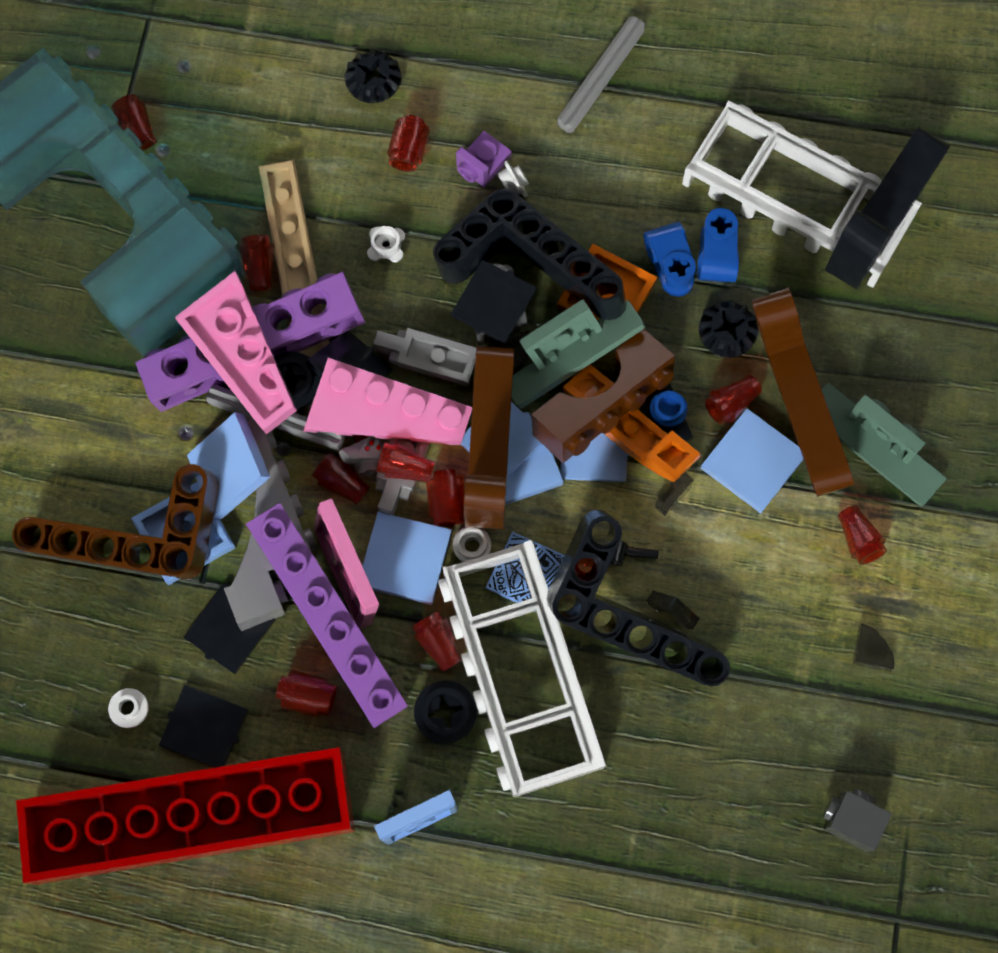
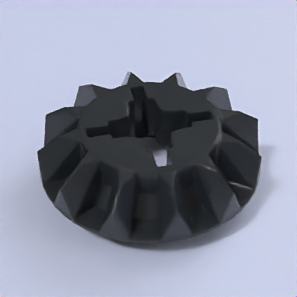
M371 48L368 53L360 54L357 52L356 58L351 62H347L344 78L346 87L353 97L366 103H379L389 99L396 93L401 83V71L397 60L392 59L386 51L380 53ZM379 67L380 78L373 77L366 84L367 76L365 72H372Z
M733 299L721 303L717 301L713 306L704 311L699 322V336L703 345L713 354L725 358L738 357L749 351L754 345L759 332L756 317L748 310L747 305L737 304ZM723 317L730 324H740L734 331L735 338L730 336L728 331L718 332L723 326Z
M285 352L275 356L274 359L284 382L288 381L289 369H291L297 379H303L302 382L296 383L295 394H292L288 389L296 410H298V408L304 405H311L321 378L305 364L307 359L310 358L309 356L299 352Z
M448 680L437 681L427 686L419 694L414 707V718L417 727L428 739L437 744H454L468 736L477 718V706L473 695L463 685ZM444 696V700L449 708L456 707L457 709L463 707V709L451 715L452 722L450 723L452 728H448L442 718H429V716L435 715L434 713L440 710V697Z

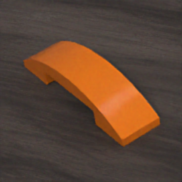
M590 364L563 386V391L568 396L588 398L604 393L614 383ZM638 409L634 412L629 411L618 420L616 426L605 434L639 463L672 482H675L700 458L701 454L675 432L671 431L667 434Z

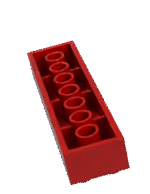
M340 747L16 800L23 883L34 885L355 832L345 754Z

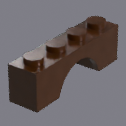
M645 329L640 331L616 349L615 371L618 379L610 389L600 395L588 398H577L558 393L531 414L532 435L562 463L566 462L573 455L578 456L582 454L593 439L601 433L606 434L616 426L618 420L626 413L636 411L643 405L650 394L657 389L662 390L669 385L674 377L675 355Z

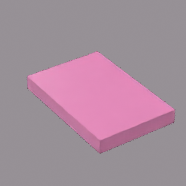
M331 498L319 503L313 530L353 620L359 629H363L372 625L379 603Z

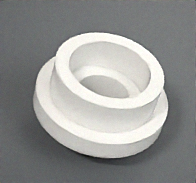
M464 527L454 537L453 550L456 557L460 561L465 562L489 554L491 551V540L487 532L482 528ZM470 540H475L480 546L477 551L469 552L465 549V544Z
M132 688L122 689L115 693L108 706L111 720L123 728H134L140 725L146 719L149 711L147 698L140 691ZM127 701H132L134 703L133 711L128 715H124L121 710L122 705Z

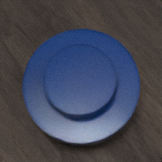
M667 390L653 397L649 411L652 420L657 425L664 428H673L684 421L688 407L682 395L675 391Z

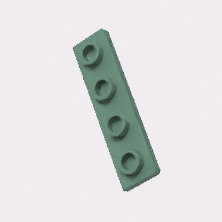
M582 299L519 340L533 362L513 375L512 399L518 408H524L644 330L645 324L628 300L626 301V310L617 319L604 320L600 318L596 320Z
M828 382L823 387L822 392L840 442L916 504L924 506L947 478L918 455V452L926 444L920 439L918 431L909 424H901L891 416L890 410L881 401L870 399L867 395H864L855 404Z

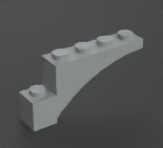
M254 419L248 420L247 422L270 475V478L256 489L254 518L280 503L311 553L318 550L311 529L303 530L298 517L303 516L304 512L297 494L289 496L284 484L291 481L283 460L276 462L273 456L272 449L278 446L272 431L266 434ZM252 533L246 553L232 585L224 588L235 620L241 631L285 615L281 604L288 601L281 581L272 582L273 579L279 576Z

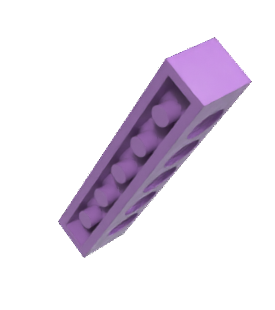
M343 272L324 275L309 287L292 289L284 293L279 300L270 304L262 303L252 307L274 357L285 352H301L366 323ZM326 304V308L322 313L318 315L311 314L312 309L316 305ZM292 319L288 328L277 330V326L282 320ZM189 335L181 338L178 344L166 349L152 350L145 355L144 359L135 362L148 398L160 412L209 392L213 385L223 386L226 384ZM188 363V367L183 374L175 375V370L179 365Z
M278 503L246 523V526L373 728L408 707L282 505Z

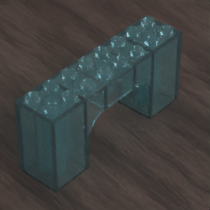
M42 48L0 81V204L7 211L51 175L62 171L74 170L93 177L135 221L130 238L119 250L80 282L98 310L138 353L145 358L148 352L158 349L182 328L175 319V316L234 271L240 279L245 275L240 263L243 260V256L236 249L235 246L238 244L230 232L224 227L218 230L212 224L213 217L200 202L194 205L187 198L189 192L176 177L170 180L163 173L165 167L152 152L146 155L139 148L142 146L139 139L129 128L123 131L116 124L118 119L106 104L98 106L93 100L95 98L94 93L83 80L74 81L70 76L72 71L63 59L58 55L53 59Z

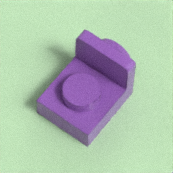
M485 131L479 135L467 150L460 147L456 152L457 170L460 175L471 183L476 181L484 188L505 166L504 162L512 158V151Z

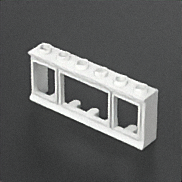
M728 100L724 110L697 153L685 168L682 185L689 187L694 178L710 185L708 195L713 200L721 201L724 194L742 202L740 213L746 218H753L756 211L774 220L773 232L784 236L788 228L807 238L804 244V248L807 251L817 253L820 246L832 252L834 251L841 234L862 199L870 200L882 180L875 174L864 173L851 166L841 156H832L819 149L811 140L806 138L800 139L787 132L779 123L774 121L768 122L755 115L749 107L741 104L736 105ZM727 125L763 143L741 180L705 162ZM773 149L853 191L832 229L821 225L751 187ZM917 200L914 202L889 240L881 256L878 257L869 272L872 275L867 283L868 286L873 288L918 212L922 204Z
M529 540L507 549L449 567H442L444 579L438 580L444 602L452 601L456 615L449 617L455 638H464L468 652L461 654L467 676L475 675L480 689L473 691V696L479 715L487 712L491 728L484 731L491 753L498 750L503 766L496 769L503 791L511 789L514 798L604 769L606 764L559 621L547 605L548 587L533 541ZM519 559L532 598L472 617L460 577ZM536 611L566 704L506 723L477 629ZM570 716L585 762L524 781L510 735Z

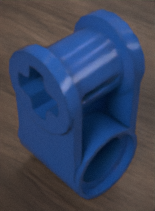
M717 208L706 216L700 233V250L697 266L698 280L736 282L739 267V252L737 249L738 221L735 214L728 209ZM717 227H720V232L723 234L718 233Z
M677 221L644 232L643 239L648 256L654 264L664 291L675 297L688 294L693 288L696 264L688 246L682 224Z

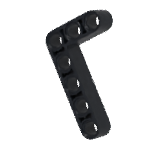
M921 127L916 129L862 212L857 210L848 223L826 265V272L856 290L859 288L951 146L950 144Z
M499 189L491 193L446 233L433 248V256L439 273L444 281L451 284L462 283L478 269L482 260L488 261L508 242L578 301L583 299L589 309L598 317L604 320H613L620 317L626 310L627 303L622 279L510 189ZM556 252H561V253H559V254H557V255H551V254L556 253ZM580 273H587L584 276H577ZM614 294L612 297L602 298L604 295Z
M592 510L585 514L547 593V605L556 619L565 625L701 684L712 687L723 683L729 676L730 664L727 658L715 646L596 594L621 541L622 529L618 521L603 510ZM602 521L608 522L610 527L609 533L602 539H593L592 529L595 524ZM582 558H591L593 566L590 572L585 575L575 574L577 562ZM568 594L575 595L576 602L573 608L567 611L558 609V602L561 597ZM603 610L611 611V619L606 625H594V618L597 613ZM646 626V634L643 639L636 642L630 641V633L635 627ZM675 641L681 642L680 651L676 655L671 657L665 656L666 647L670 643ZM712 656L715 657V665L711 670L706 672L700 671V666L704 659Z

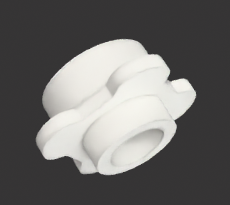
M505 161L506 169L498 173L505 189H510L518 195L522 193L524 198L528 197L524 187L529 185V182L519 165L513 168L508 161Z
M377 226L370 230L371 247L367 250V254L372 261L390 259L391 262L396 263L403 258L401 243L405 240V233L402 229H394L390 226ZM389 242L390 245L388 247H384L383 243Z

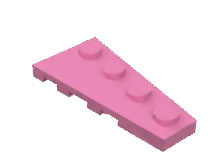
M235 271L175 316L178 323L266 434L297 411L242 282Z
M328 358L303 432L317 433V431L336 433V435L352 436L354 434L375 436V438L381 439L399 438L410 439L415 442L460 445L472 407Z

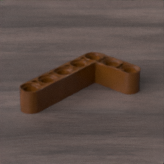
M789 287L751 300L760 335L816 496L819 497L853 486L854 480L808 354L799 315Z
M476 347L468 474H466L464 496L465 527L504 529L514 348Z
M187 464L181 467L176 472L173 480L162 538L36 517H25L15 524L12 531V539L19 549L26 552L181 579H192L202 572L205 565L219 492V481L213 472L198 465ZM201 475L203 478L202 487L199 491L192 493L191 482L196 476ZM194 513L195 524L191 530L186 532L183 527V521L188 514ZM37 528H40L41 538L34 545L32 535ZM76 533V547L69 551V537ZM112 539L114 543L113 552L110 556L105 557L103 552L104 545L108 540ZM149 545L151 549L150 558L142 564L140 561V551L144 546ZM186 551L188 562L183 569L178 570L176 558L181 552Z

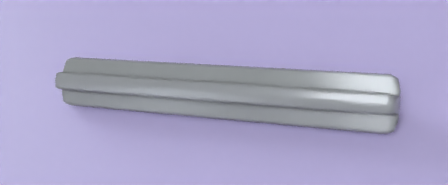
M631 16L627 19L557 119L558 127L567 133L574 132L643 34L645 23L636 16Z
M218 385L211 386L206 398L209 404L231 413H242L246 418L253 419L232 390ZM293 413L275 427L281 431L334 450L341 449L346 435H336V433L303 432L308 417Z

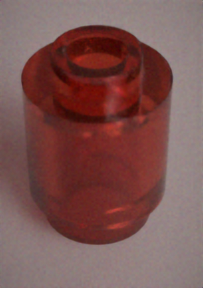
M406 115L404 118H399L395 121L387 151L390 157L389 164L393 168L404 172H414L417 166L422 163L430 133V128L422 118L415 115Z
M454 469L434 471L433 477L426 480L429 517L433 518L434 525L439 527L463 524L464 477L456 475Z
M291 670L288 677L281 676L276 690V698L281 699V708L314 717H319L320 714L329 716L335 701L337 685L329 684V680L326 678Z

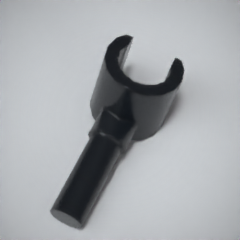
M620 541L610 564L622 566L625 556L658 559L659 551L634 548Z

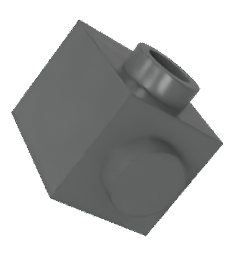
M854 789L853 793L845 791L838 798L832 796L822 816L828 820L823 830L865 852H871L876 850L892 813L876 806V798L858 789Z

